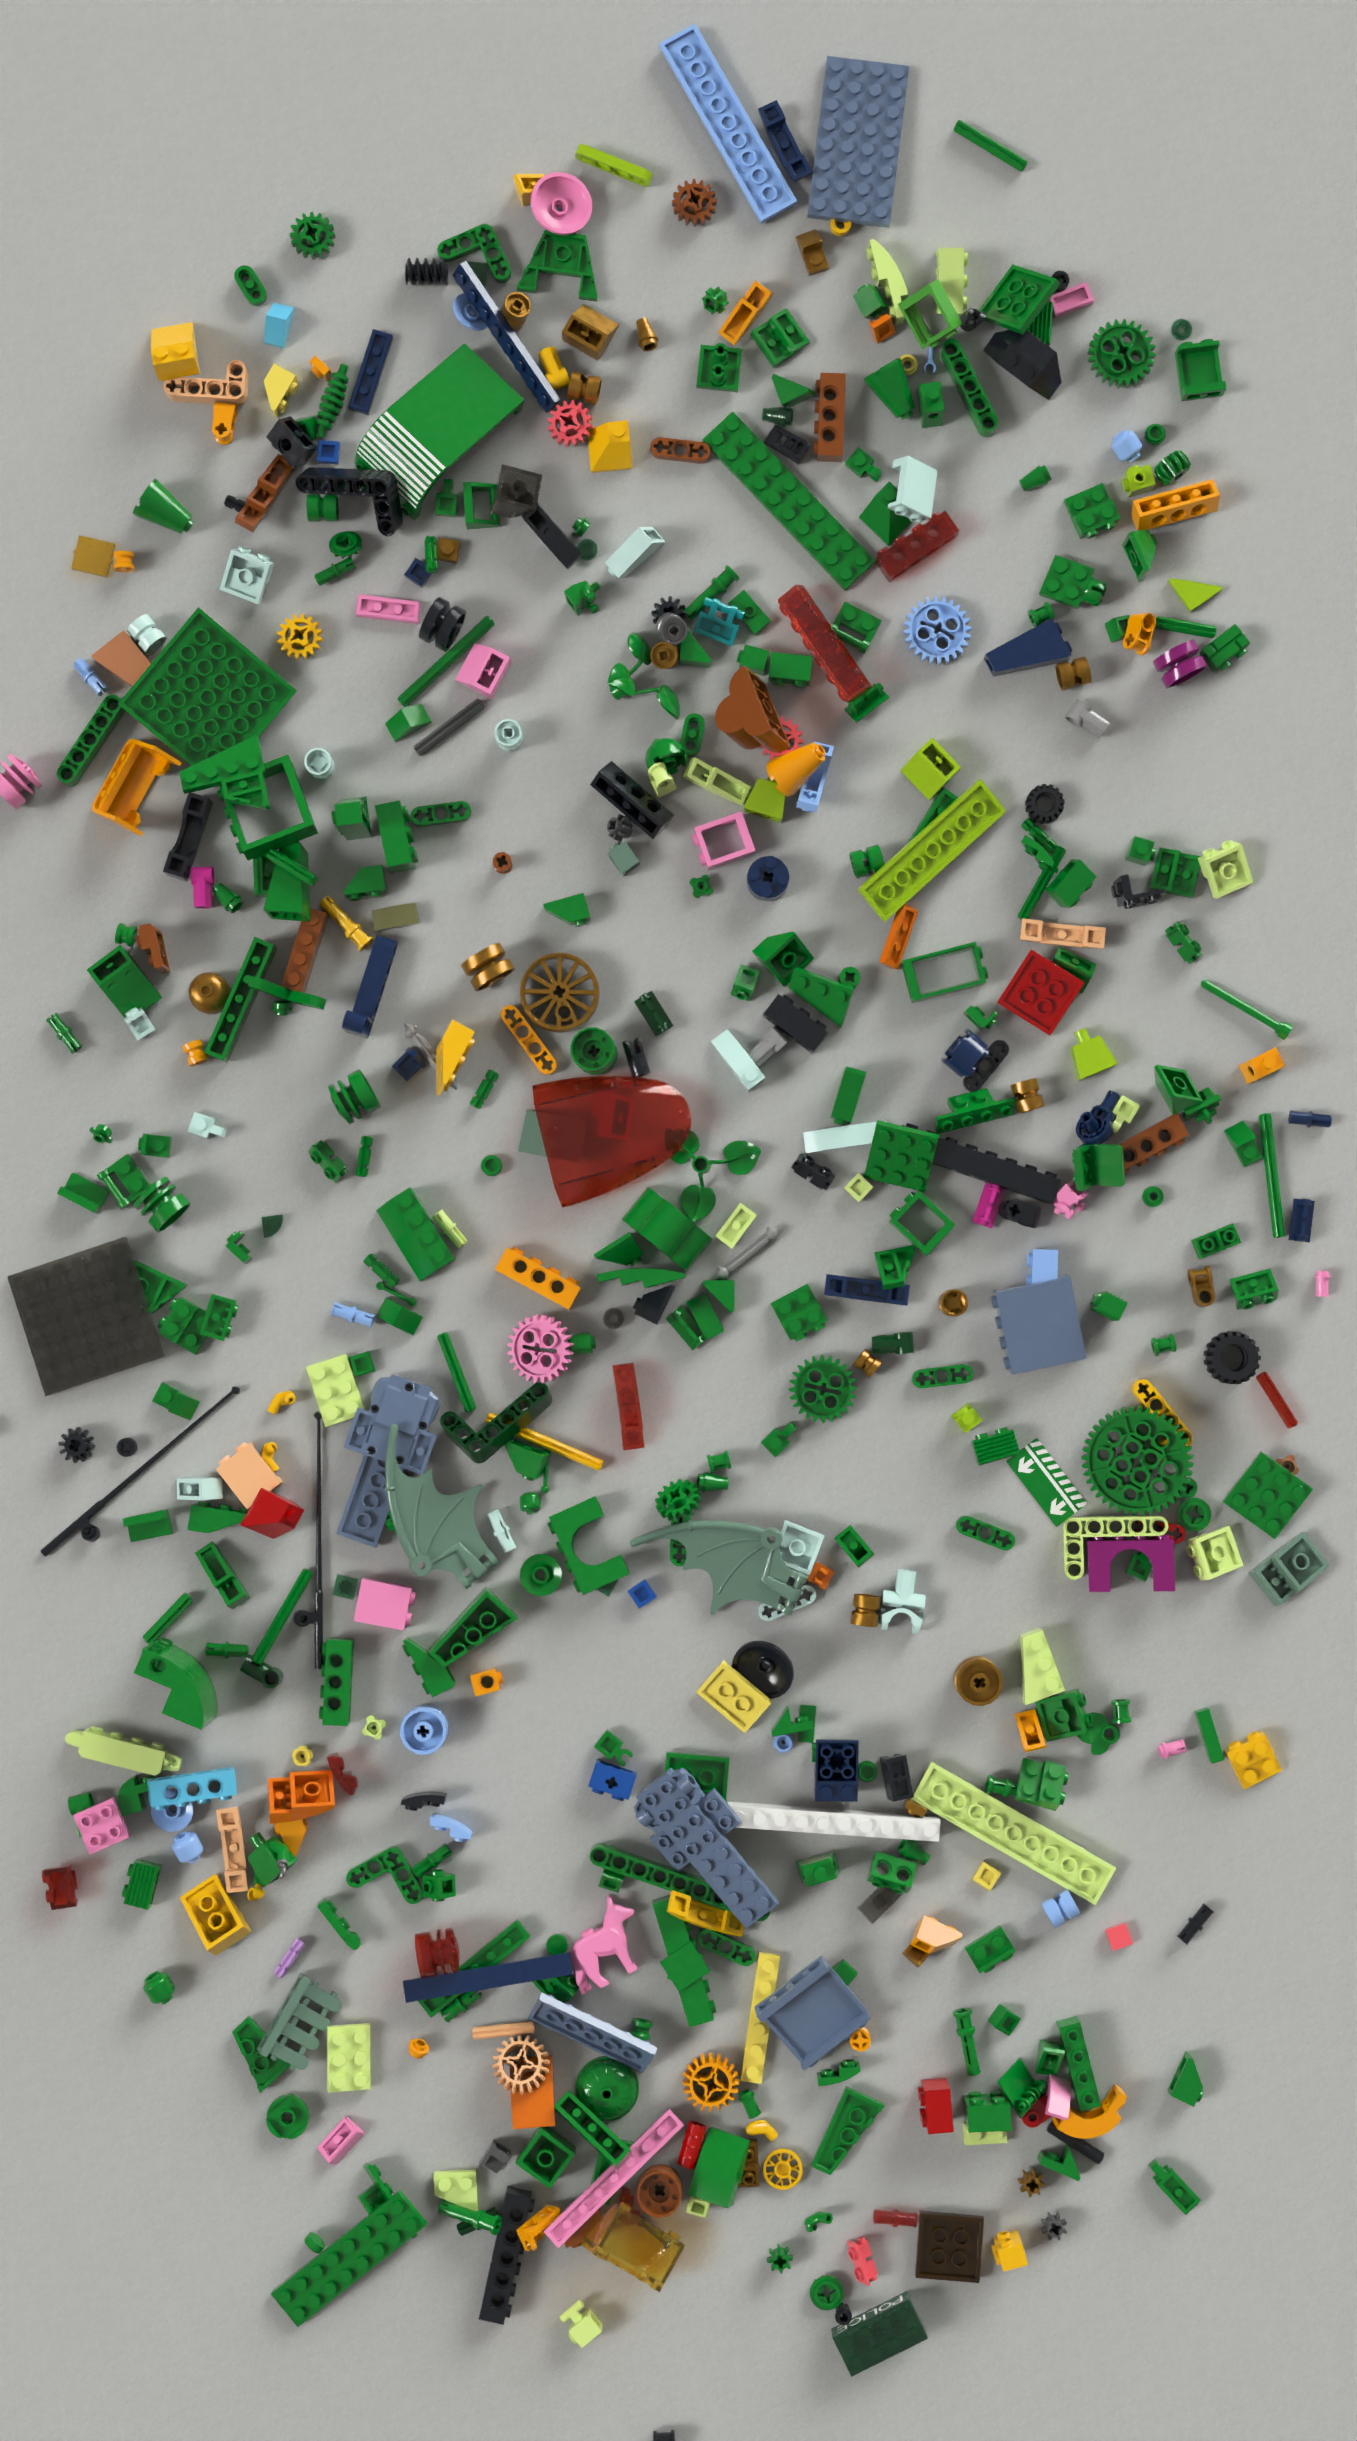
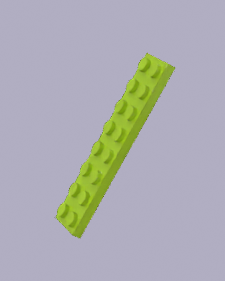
M978 779L862 884L857 891L879 918L886 922L998 820L1006 810L982 779Z

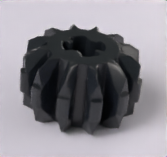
M672 596L668 597V602L663 597L660 598L661 604L655 603L654 608L656 610H653L651 613L655 617L653 619L654 624H657L660 616L670 611L682 619L687 618V613L683 612L686 609L685 605H679V598L672 602Z
M77 1427L74 1432L70 1428L68 1429V1435H61L65 1442H59L58 1445L65 1448L60 1450V1454L67 1452L65 1460L72 1458L73 1463H78L79 1459L84 1462L86 1461L85 1455L89 1457L93 1455L89 1449L95 1448L96 1445L90 1444L89 1441L94 1440V1437L87 1438L88 1430L82 1432L81 1427ZM80 1441L81 1445L74 1449L73 1445Z

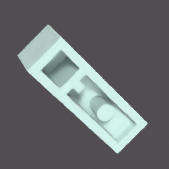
M728 1029L711 1041L747 1092L765 1080L763 1073Z

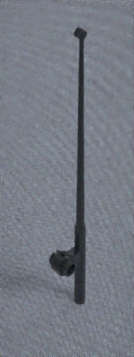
M232 1387L230 1393L102 1500L96 1502L41 1549V1553L46 1557L79 1528L84 1540L95 1542L100 1537V1530L97 1526L92 1525L89 1520L232 1394H239L240 1388Z
M317 1411L314 1414V1417L317 1419L315 1612L298 1610L293 1615V1621L299 1627L315 1623V1669H321L323 1664L320 1419L322 1415ZM304 1615L305 1619L300 1622V1616Z

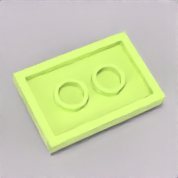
M347 1354L306 1367L325 1427L354 1418L357 1407L365 1409Z
M370 2024L327 2026L328 2093L371 2089Z

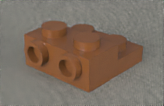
M151 924L140 925L138 929L139 935L136 936L138 948H142L148 954L151 967L154 966V969L161 974L169 973L170 968L162 931Z

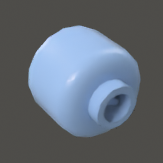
M1125 429L1112 438L1111 449L1120 461L1129 460V462H1132L1140 456L1139 451L1142 448V443L1133 431Z
M186 1830L174 1837L172 1849L180 1862L192 1864L200 1859V1854L204 1848L196 1833Z

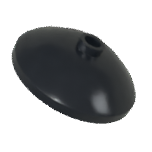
M752 1641L741 1646L734 1655L732 1667L768 1698L780 1697L790 1688L794 1679L793 1665L787 1654L778 1646L765 1641Z

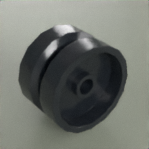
M438 597L429 608L419 631V639L427 643L435 640L436 648L447 652L455 642L463 626L466 610L458 606L450 609L449 601Z

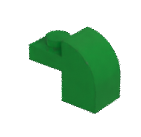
M134 1775L121 1786L118 1793V1804L122 1817L143 1811L147 1807L143 1792L148 1791L147 1779L153 1778V1775L141 1778V1782H139L138 1776Z

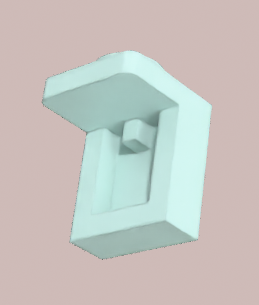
M135 1007L125 1013L126 1017L124 1020L137 1041L155 1030L142 1007L139 1009Z

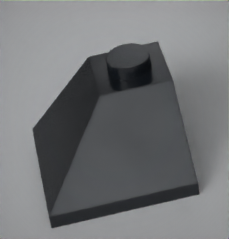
M669 1285L644 1294L642 1299L638 1297L633 1306V1309L636 1310L634 1314L657 1325L675 1286Z

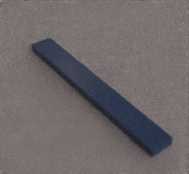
M567 1952L408 1979L403 1981L405 2000L408 2003L572 1975L574 1972L571 1954Z

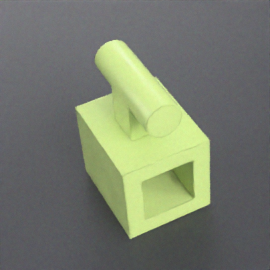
M579 2299L559 2317L563 2323L570 2318L572 2319V2322L569 2324L568 2336L574 2344L578 2343L583 2348L602 2332V2323L590 2308L582 2314L579 2312L584 2307L583 2302Z

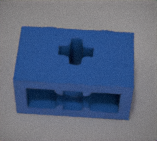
M597 1759L588 1787H591V1791L603 1795L604 1792L612 1794V1798L619 1801L629 1800L637 1772ZM611 1777H615V1782H617L613 1786H610L608 1781Z

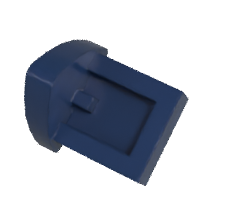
M409 1047L392 1065L407 1082L421 1067L424 1068L426 1066L424 1060Z

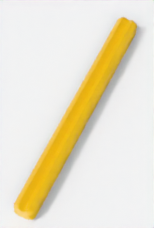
M489 1413L485 1422L488 1424L497 1415ZM526 1427L515 1435L600 1471L603 1465V1460Z

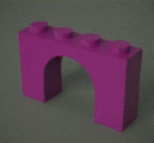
M1169 1535L1156 1536V1539H1148V1536H1135V1539H1126V1536L1113 1537L1114 1539H1105V1537H1092V1539H1088L1089 1592H1111L1112 1560L1119 1552L1127 1549L1139 1550L1150 1559L1153 1567L1154 1591L1176 1590L1174 1538H1169Z

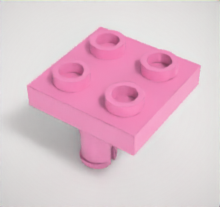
M114 1797L73 1815L89 1854H93L130 1837Z

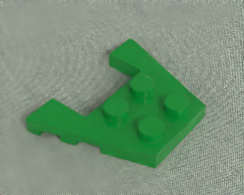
M545 230L529 265L526 266L524 274L517 284V291L536 293L539 272L581 278L579 299L597 302L598 296L586 235H558Z

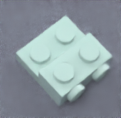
M239 546L238 549H231L219 590L260 604L265 586L269 583L274 563L270 561V557L267 555L258 554V556L250 554L251 550L246 547Z
M785 1520L781 1528L783 1533V1541L780 1545L781 1556L789 1568L810 1575L825 1535Z

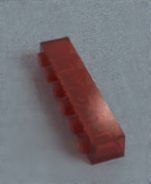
M803 585L793 586L777 600L780 604V611L789 617L792 622L791 627L796 633H800L804 639L802 640L804 646L813 652L815 662L826 671V678L831 684L836 686L839 690L837 693L844 702H853L873 687Z

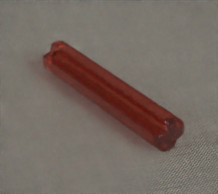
M1262 1372L1258 1374L1256 1379L1287 1428L1296 1426L1298 1424L1297 1419L1268 1373Z

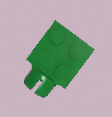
M1055 555L1039 595L1075 609H1079L1082 603L1099 606L1102 602L1101 597L1106 592V583L1093 577V568Z

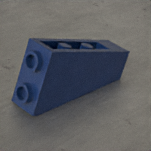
M1051 618L986 653L983 659L994 677L1068 661L1072 655V648L1068 641L1063 640L1059 624L1057 622L1054 623Z

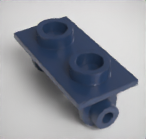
M1293 1198L1288 1240L1310 1243L1315 1201Z

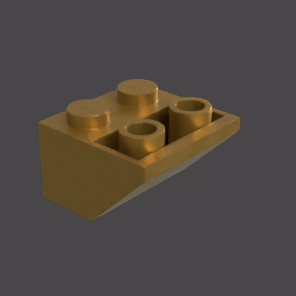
M583 304L571 315L563 328L562 340L599 361L617 331L619 324Z

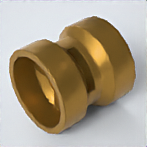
M864 1349L853 1363V1366L857 1369H862L864 1374L870 1378L882 1361L878 1358H873L871 1353Z

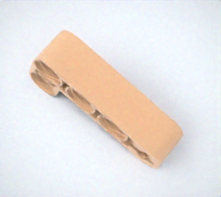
M233 360L227 366L226 380L180 377L165 380L163 389L168 398L174 402L201 404L224 402L240 406L247 400L249 375L243 362ZM236 370H243L241 375H233ZM193 388H200L198 393H190ZM214 389H220L219 394L211 395ZM235 390H241V393L238 396L234 397L232 396V393Z

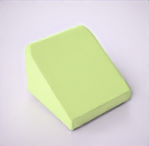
M690 2195L686 2213L707 2218L711 2203Z

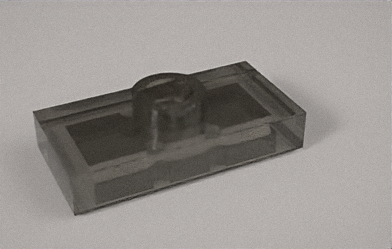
M885 1886L883 1888L877 1887L857 1909L873 1924L902 1894L895 1893L891 1888Z

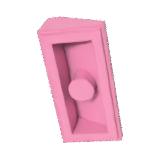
M345 2116L317 2149L329 2164L336 2165L364 2135V2132Z

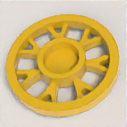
M776 2149L769 2153L764 2160L763 2175L767 2183L773 2188L779 2190L790 2189L802 2177V2162L799 2156L789 2149ZM782 2153L789 2154L787 2160L781 2159ZM774 2155L779 2159L776 2163L770 2159ZM793 2159H796L798 2162L795 2166H791L789 2163ZM766 2166H774V2171L766 2172ZM791 2170L799 2172L797 2178L790 2175ZM775 2174L779 2177L776 2184L771 2181ZM788 2177L790 2184L783 2185L782 2179Z

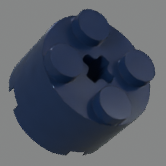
M765 856L752 863L747 874V887L756 899L775 901L785 893L789 883V872L786 865L780 859L774 856ZM765 875H767L768 877L772 876L771 883L769 881H763Z
M966 1029L964 1031L966 1035L963 1038L959 1035L945 1052V1055L948 1057L941 1059L946 1066L960 1077H969L975 1071L976 1067L974 1065L978 1060L982 1061L990 1052L987 1049L988 1045L972 1031Z

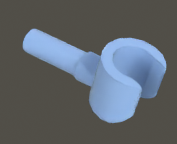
M929 347L928 360L923 368L924 373H926L927 366L933 367L932 375L936 371V365L933 363L935 347L932 349Z

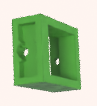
M939 279L926 285L898 304L922 349L930 346L931 349L942 343V337L950 338L958 333L956 328L963 325ZM930 294L949 326L935 336H932L915 305Z

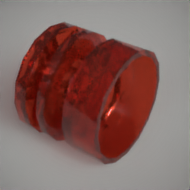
M452 1927L445 1929V1938L442 1930L438 1929L436 1940H433L430 1931L415 1934L416 1957L422 1979L436 1977L438 1966H441L444 1975L449 1973V1964L453 1973L459 1972L460 1951Z

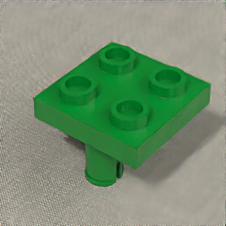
M718 343L716 346L701 345L696 388L738 392L742 349L729 348L723 343Z

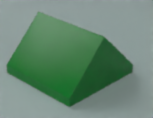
M1162 1065L1154 1067L1155 1083L1172 1115L1200 1105L1203 1102L1186 1070Z

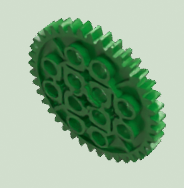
M1141 1405L1138 1406L1136 1411L1133 1406H1130L1128 1412L1122 1407L1120 1414L1116 1409L1113 1411V1417L1107 1413L1105 1415L1106 1421L1101 1418L1099 1420L1100 1426L1095 1424L1093 1426L1094 1431L1088 1433L1092 1439L1086 1438L1085 1443L1089 1446L1082 1448L1087 1453L1081 1457V1459L1087 1461L1082 1464V1467L1088 1468L1083 1475L1090 1476L1086 1481L1087 1484H1094L1090 1490H1098L1095 1497L1103 1496L1102 1503L1104 1504L1109 1501L1110 1509L1116 1505L1117 1512L1119 1513L1124 1508L1125 1515L1130 1510H1132L1133 1516H1136L1138 1511H1140L1142 1516H1145L1147 1510L1150 1515H1153L1154 1508L1159 1513L1162 1511V1505L1168 1509L1170 1507L1169 1502L1176 1503L1175 1496L1181 1498L1182 1493L1180 1490L1186 1491L1187 1487L1183 1483L1189 1484L1191 1481L1186 1476H1192L1193 1474L1188 1468L1193 1467L1194 1463L1188 1460L1192 1459L1194 1455L1187 1453L1192 1449V1446H1185L1189 1441V1438L1182 1439L1185 1431H1177L1179 1424L1171 1425L1173 1418L1166 1421V1413L1158 1416V1409L1153 1414L1150 1413V1407H1147L1145 1412H1143ZM1140 1424L1147 1425L1149 1432H1140L1138 1426ZM1110 1432H1118L1120 1440H1113L1110 1437ZM1164 1435L1168 1439V1443L1160 1444L1157 1436ZM1127 1436V1439L1122 1445V1452L1116 1456L1113 1463L1111 1464V1461L1116 1454V1448L1122 1444L1123 1440ZM1147 1439H1150V1440H1151V1443H1150L1151 1445L1148 1446V1448H1147V1447L1144 1446V1445H1145V1442H1144V1441H1146ZM1135 1442L1138 1445V1451H1131L1128 1443ZM1100 1449H1106L1110 1454L1109 1458H1103L1099 1453ZM1143 1452L1140 1457V1463L1132 1470L1135 1459ZM1154 1453L1157 1456V1461L1150 1462L1147 1459V1454ZM1164 1458V1461L1159 1468V1474H1157L1153 1478L1150 1485L1148 1486V1483L1153 1476V1470L1156 1467H1158V1465ZM1125 1460L1128 1464V1468H1120L1118 1465V1461ZM1173 1464L1176 1472L1169 1473L1166 1471L1165 1465ZM1144 1471L1147 1479H1139L1136 1472ZM1128 1474L1131 1476V1481L1125 1483L1124 1477ZM1108 1478H1115L1118 1486H1110ZM1155 1482H1162L1165 1485V1490H1157ZM1126 1489H1133L1136 1492V1497H1129L1126 1494Z

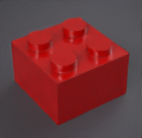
M947 2079L921 2080V2087H918V2098L920 2105L923 2106V2108H919L922 2127H926L928 2134L954 2132L951 2093Z

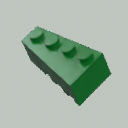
M367 796L342 799L334 805L335 811H332L333 824H335L341 835H344L347 841L372 837Z

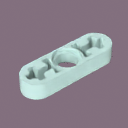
M802 1585V1590L812 1591L809 1600H806L805 1597L799 1599L801 1602L799 1605H797V1602H794L793 1611L814 1602L816 1592L812 1586ZM781 1595V1597H780V1599H779V1602H780V1603H781V1600L784 1598L782 1595ZM761 1603L758 1608V1614L764 1621H772L785 1615L782 1612L777 1613V1609L771 1612L770 1617L766 1614L763 1615L764 1606L772 1608V1606Z

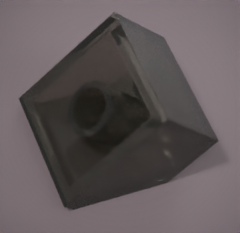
M502 464L497 477L491 513L508 518L535 513L542 475Z

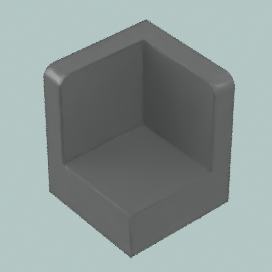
M493 2139L479 2161L478 2167L482 2169L486 2166L493 2172L498 2173L503 2164H506L509 2160L511 2151Z

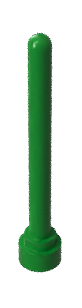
M1207 980L1201 982V986L1204 989L1274 1029L1277 1037L1285 1040L1293 1028L1287 1022L1279 1023L1211 982Z

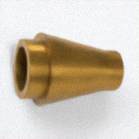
M641 318L636 321L638 346L645 352L652 351L658 346V338L648 319Z

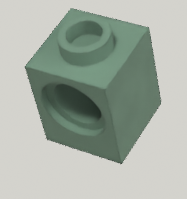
M625 841L623 843L617 842L609 848L608 857L622 876H625L640 865L639 860Z

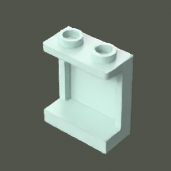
M910 456L893 460L892 468L899 471L900 476L896 501L889 503L888 509L894 511L897 515L909 518L914 523H921L922 520L931 518L938 470Z

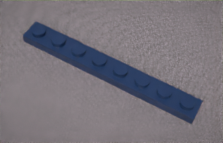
M467 261L460 263L452 275L456 283L461 287L469 302L472 303L480 318L485 322L493 337L502 347L503 352L508 356L527 387L538 400V403L546 413L550 412L561 399Z

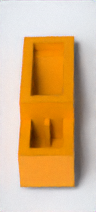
M755 280L745 296L741 297L718 334L733 345H736L767 306L774 293Z

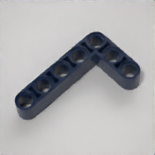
M379 935L376 936L353 1011L347 1010L343 1019L342 1029L347 1033L368 1039L395 956L398 941Z

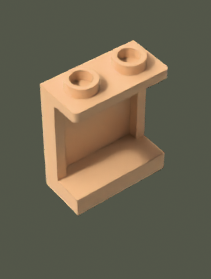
M244 1442L235 1449L237 1452L231 1458L227 1455L219 1461L220 1466L216 1470L245 1508L249 1509L261 1488L273 1491L283 1481L270 1469L254 1448L255 1445Z

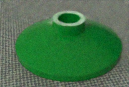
M547 1554L530 1556L520 1569L522 1586L527 1592L535 1596H546L553 1593L559 1587L562 1580V1570L559 1563ZM538 1571H544L545 1577L539 1578L537 1575Z

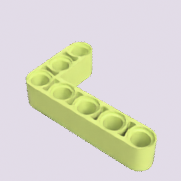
M1160 1515L1069 1517L1065 1520L1063 1526L1065 1574L1068 1578L1076 1580L1081 1578L1084 1573L1083 1537L1161 1536L1168 1531L1167 1520ZM1116 1520L1122 1524L1120 1531L1113 1532L1109 1526L1112 1521ZM1135 1520H1140L1143 1523L1142 1530L1138 1532L1131 1528V1524ZM1162 1520L1165 1524L1164 1529L1161 1531L1154 1530L1152 1527L1154 1521ZM1071 1521L1077 1522L1079 1524L1078 1531L1074 1533L1068 1531L1067 1524ZM1092 1521L1099 1522L1101 1526L1099 1531H1090L1088 1528L1089 1523ZM1073 1542L1080 1546L1079 1552L1075 1554L1068 1551V1545ZM1071 1564H1077L1081 1570L1078 1574L1073 1575L1068 1571V1567Z

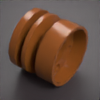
M652 2165L645 2169L640 2176L637 2190L638 2203L644 2212L653 2217H667L674 2213L681 2202V2178L677 2171L668 2165ZM656 2185H664V2191L659 2190L657 2192Z

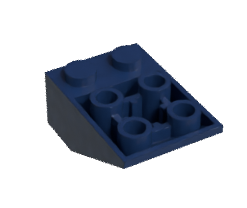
M816 1739L814 1766L815 1801L858 1802L859 1740Z

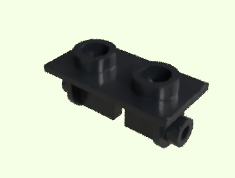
M800 1153L791 1167L794 1173L805 1180L809 1174L813 1175L810 1183L821 1190H827L835 1178V1175L832 1174L833 1172L829 1168L816 1164L815 1160L809 1155Z

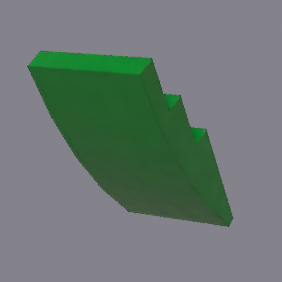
M637 1268L597 1274L599 1283L620 1278L622 1286L643 1281L644 1288H649L683 1279L685 1274L664 1269Z

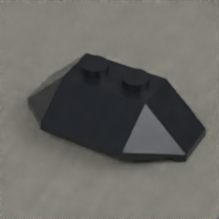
M1011 330L995 332L983 349L997 364L1048 400H1050L1062 383L1057 352L1028 330L1024 334Z

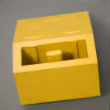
M453 1019L436 1048V1095L438 1096L442 1090L447 1092L456 1076L455 1074L460 1069L475 1041L472 1039L474 1031Z

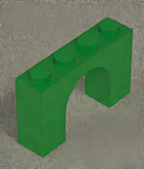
M596 1496L550 1516L551 1522L547 1523L552 1535L556 1533L559 1541L556 1542L560 1554L565 1553L567 1561L564 1562L569 1573L573 1572L576 1579L573 1581L576 1591L578 1593L582 1592V1595H586L630 1575L621 1554L597 1565L585 1564L575 1554L573 1542L579 1529L605 1517Z

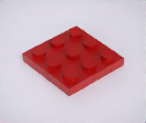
M1031 949L997 1003L1051 1036L1085 982Z

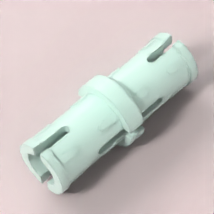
M499 1509L487 1514L495 1531L493 1534L498 1537L504 1553L516 1548L517 1546L509 1533L510 1528L506 1526Z

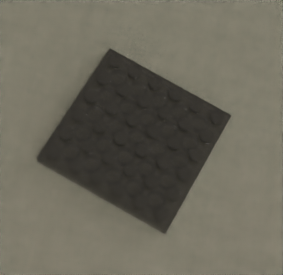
M122 1237L7 1276L45 1396L165 1357L127 1237Z

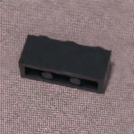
M778 994L763 1013V1017L813 1054L827 1036V1026L819 1020L815 1022L809 1018L811 1014L804 1008L800 1007L798 1009L792 1005L794 1001L787 995L781 996Z

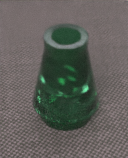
M788 406L763 408L762 421H768L783 427L791 426L793 422V409L788 408Z

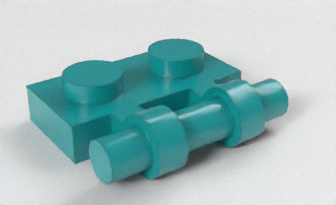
M705 597L703 605L710 607L709 613L700 611L693 631L732 646L740 626L732 623L734 617L742 620L745 612L737 609V606L723 604L719 599L714 598L713 600ZM716 610L728 614L727 619L724 620L716 617Z

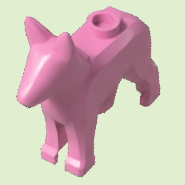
M610 1895L607 1896V1909L603 1926L595 1930L589 1928L581 1933L582 1937L574 1943L571 1951L576 1982L582 1995L592 1989L588 1983V1977L599 1988L609 1984L608 1979L603 1978L599 1973L598 1956L603 1957L616 1954L628 1974L638 1969L635 1962L631 1961L628 1955L627 1936L623 1928V1922L634 1915V1909L614 1904Z

